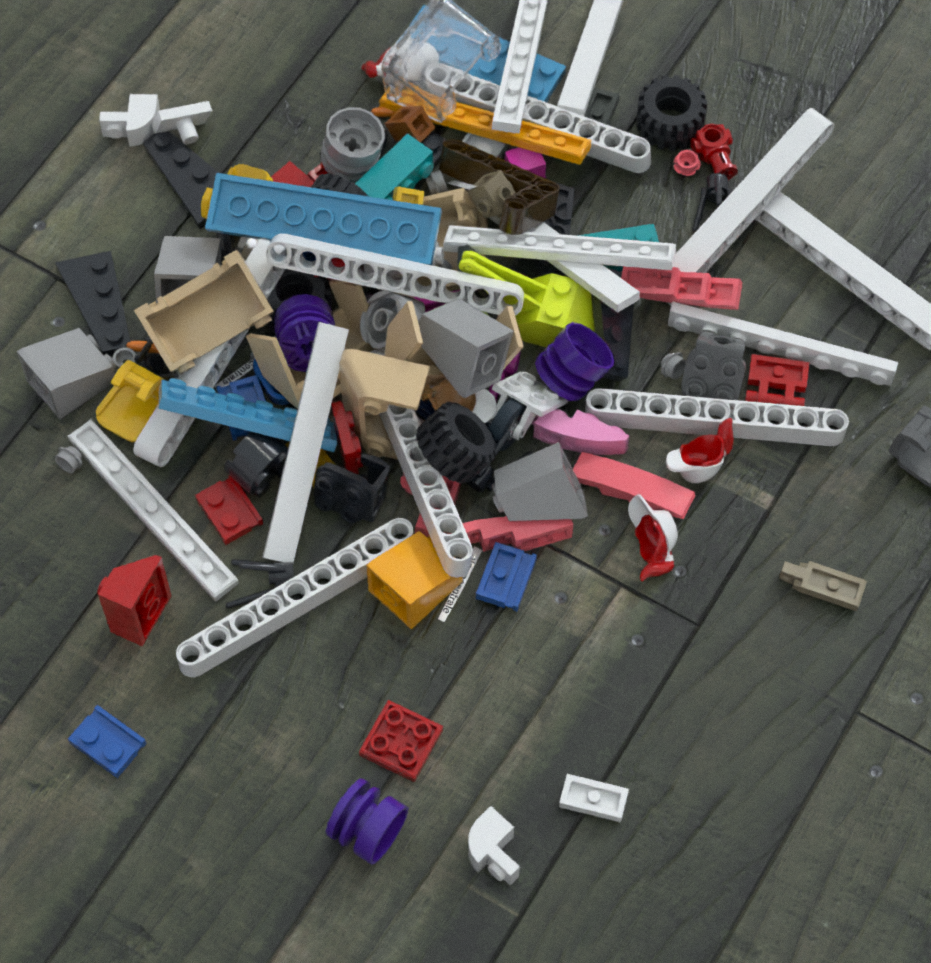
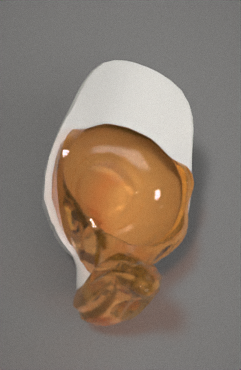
M447 378L434 386L425 383L421 396L422 401L430 400L435 411L443 403H459L475 413L484 423L493 418L497 409L494 396L486 389L463 398Z

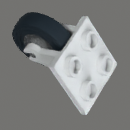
M518 372L493 384L492 390L501 394V397L497 403L495 415L488 421L491 423L489 431L496 444L506 431H510V436L500 450L505 451L515 440L524 437L536 415L542 417L567 404L568 400L556 394L547 385L537 381L534 375L527 372Z

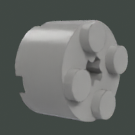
M377 292L368 300L367 303L370 306L367 312H362L360 331L363 340L373 348L385 351L387 327L406 302L413 301L418 322L422 314L425 313L424 303L415 298L394 292Z

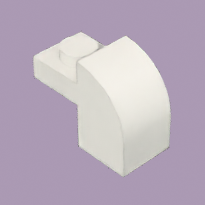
M130 94L128 112H100L99 121L103 137H128L129 146L143 144L155 133L152 122L157 112L160 111L158 96L153 94Z
M492 806L474 822L470 829L468 839L469 859L477 872L488 864L487 869L498 881L504 879L511 885L519 877L520 866L501 849L513 838L514 827Z

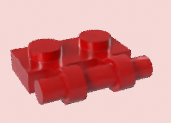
M752 354L747 385L759 386L758 391L747 390L745 401L804 406L805 398L794 397V391L806 392L810 362ZM768 388L785 390L784 395L767 392Z

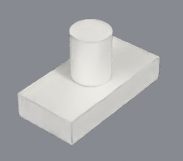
M209 101L160 110L152 122V127L155 133L178 129L183 144H191L199 139L194 126L205 124L212 112Z

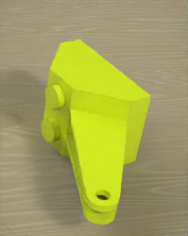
M474 251L463 252L462 260L459 263V269L462 272L515 283L523 289V307L521 312L515 315L522 341L547 347L549 344L554 343L555 337L567 324L572 322L580 323L595 332L591 293L573 279L554 273L531 279L499 265ZM513 295L503 297L504 302L509 305L518 302L517 298Z

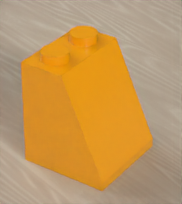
M420 531L366 565L368 591L411 630L463 582V577H451L444 571L430 536L426 537Z

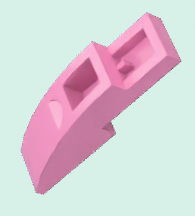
M555 409L542 417L536 415L531 423L534 425V438L550 445L559 442L562 449L594 455L625 454L628 449L629 435L621 428L609 426L601 422L595 415L584 413L578 409L572 418L568 417L564 411Z

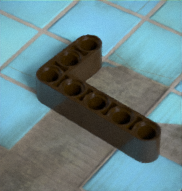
M448 139L443 142L439 170L442 173L461 182L474 185L483 175L501 170L506 179L512 184L515 194L504 200L499 225L500 230L510 235L523 234L555 215L560 191L558 184L462 141Z

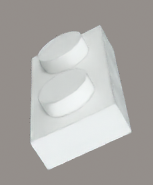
M567 774L559 807L621 822L629 789Z

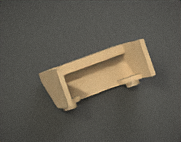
M340 280L330 281L329 284L339 306L338 309L333 311L335 326L349 329L344 350L356 349L369 353L373 350H378L369 343H366L361 335L362 312H367L369 308L361 285ZM252 333L248 334L246 338L263 377L298 409L306 372L295 371L288 366L277 338ZM340 369L333 398L342 392Z
M407 301L387 327L385 356L430 366L424 390H426L427 386H434L446 379V377L422 348L423 340L413 301ZM507 306L496 318V321L514 331L504 368L523 348L512 306Z
M346 349L343 351L339 362L341 391L345 411L351 410L355 425L354 431L367 454L398 460L379 414L386 412L389 404L417 411L430 366L361 350Z

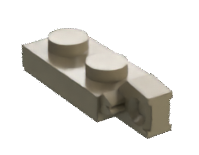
M785 561L779 574L780 580L793 584L792 588L799 590L801 593L857 611L867 583L864 579L811 561L808 563L800 562L799 566Z

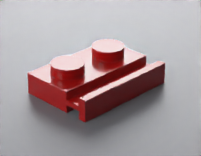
M228 476L229 478L225 481H219L195 495L197 503L225 545L249 533L255 526L263 525L262 517L241 486L231 476Z

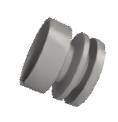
M348 107L338 110L333 114L326 125L321 148V162L325 170L332 175H339L356 183L379 161L385 139L384 128L380 120L373 113L362 108Z

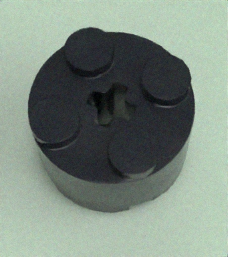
M251 432L233 450L236 457L232 463L227 459L224 471L251 495L255 494L258 498H261L270 489L271 484L269 482L276 475L279 478L282 477L288 447L278 438Z

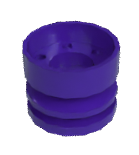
M308 294L293 296L283 301L274 315L273 323L276 338L288 366L295 371L307 372L318 322L335 326L331 308L327 302L317 296Z
M574 322L567 324L555 337L554 343L549 344L535 361L537 372L545 384L559 396L576 402L581 400L587 394V391L594 387L595 381L600 380L614 364L613 354L601 337L590 328Z
M360 778L353 783L338 801L325 832L326 836L332 840L339 838V844L342 846H348L356 839L353 848L354 854L372 865L377 863L391 847L406 821L409 810L406 805L391 796H387L378 804L381 789L377 787L370 789V782Z

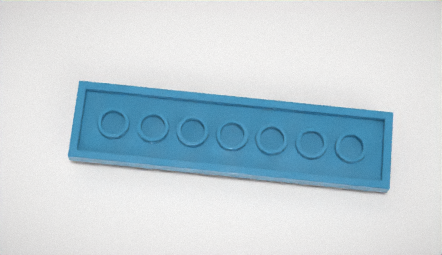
M216 173L205 229L211 232L269 240L278 234H289L432 265L442 209Z

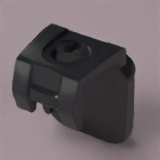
M362 454L360 463L369 467L368 475H358L329 462L321 465L315 474L314 503L316 507L322 511H329L331 509L341 513L342 518L349 523H355L361 519L373 522L378 516L387 495L390 466L381 458Z

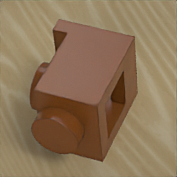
M422 105L401 107L385 123L395 142L400 141L408 133L421 143L435 129Z

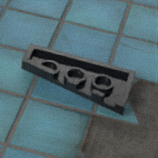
M111 251L55 262L60 276H62L82 317H84L88 324L89 330L98 343L103 356L105 354L113 356L115 351L126 347V344L130 342V336Z

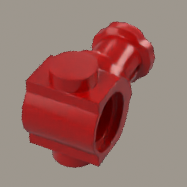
M707 124L701 130H698L696 138L690 140L692 151L698 154L701 161L711 164L714 173L724 174L728 180L737 174V166L732 164L729 158L731 153L729 145L733 143L730 130L725 129L723 124Z

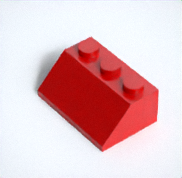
M157 555L113 568L108 578L104 577L97 591L110 632L142 647L172 597L162 557Z

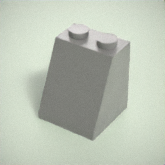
M164 236L154 273L156 303H158L157 298L160 296L164 297L213 268L214 264L218 263L221 266V238Z
M459 298L422 314L418 322L423 340L422 348L460 396L466 398L500 381L514 332L512 329Z
M80 328L29 345L17 351L26 381L59 419H62L112 385L111 380L115 375L114 369H116V365L108 354L103 356L98 350L99 345L90 334L86 336Z
M559 442L494 471L495 482L492 483V488L495 496H493V500L500 513L504 511L509 521L583 519L588 517L584 490Z

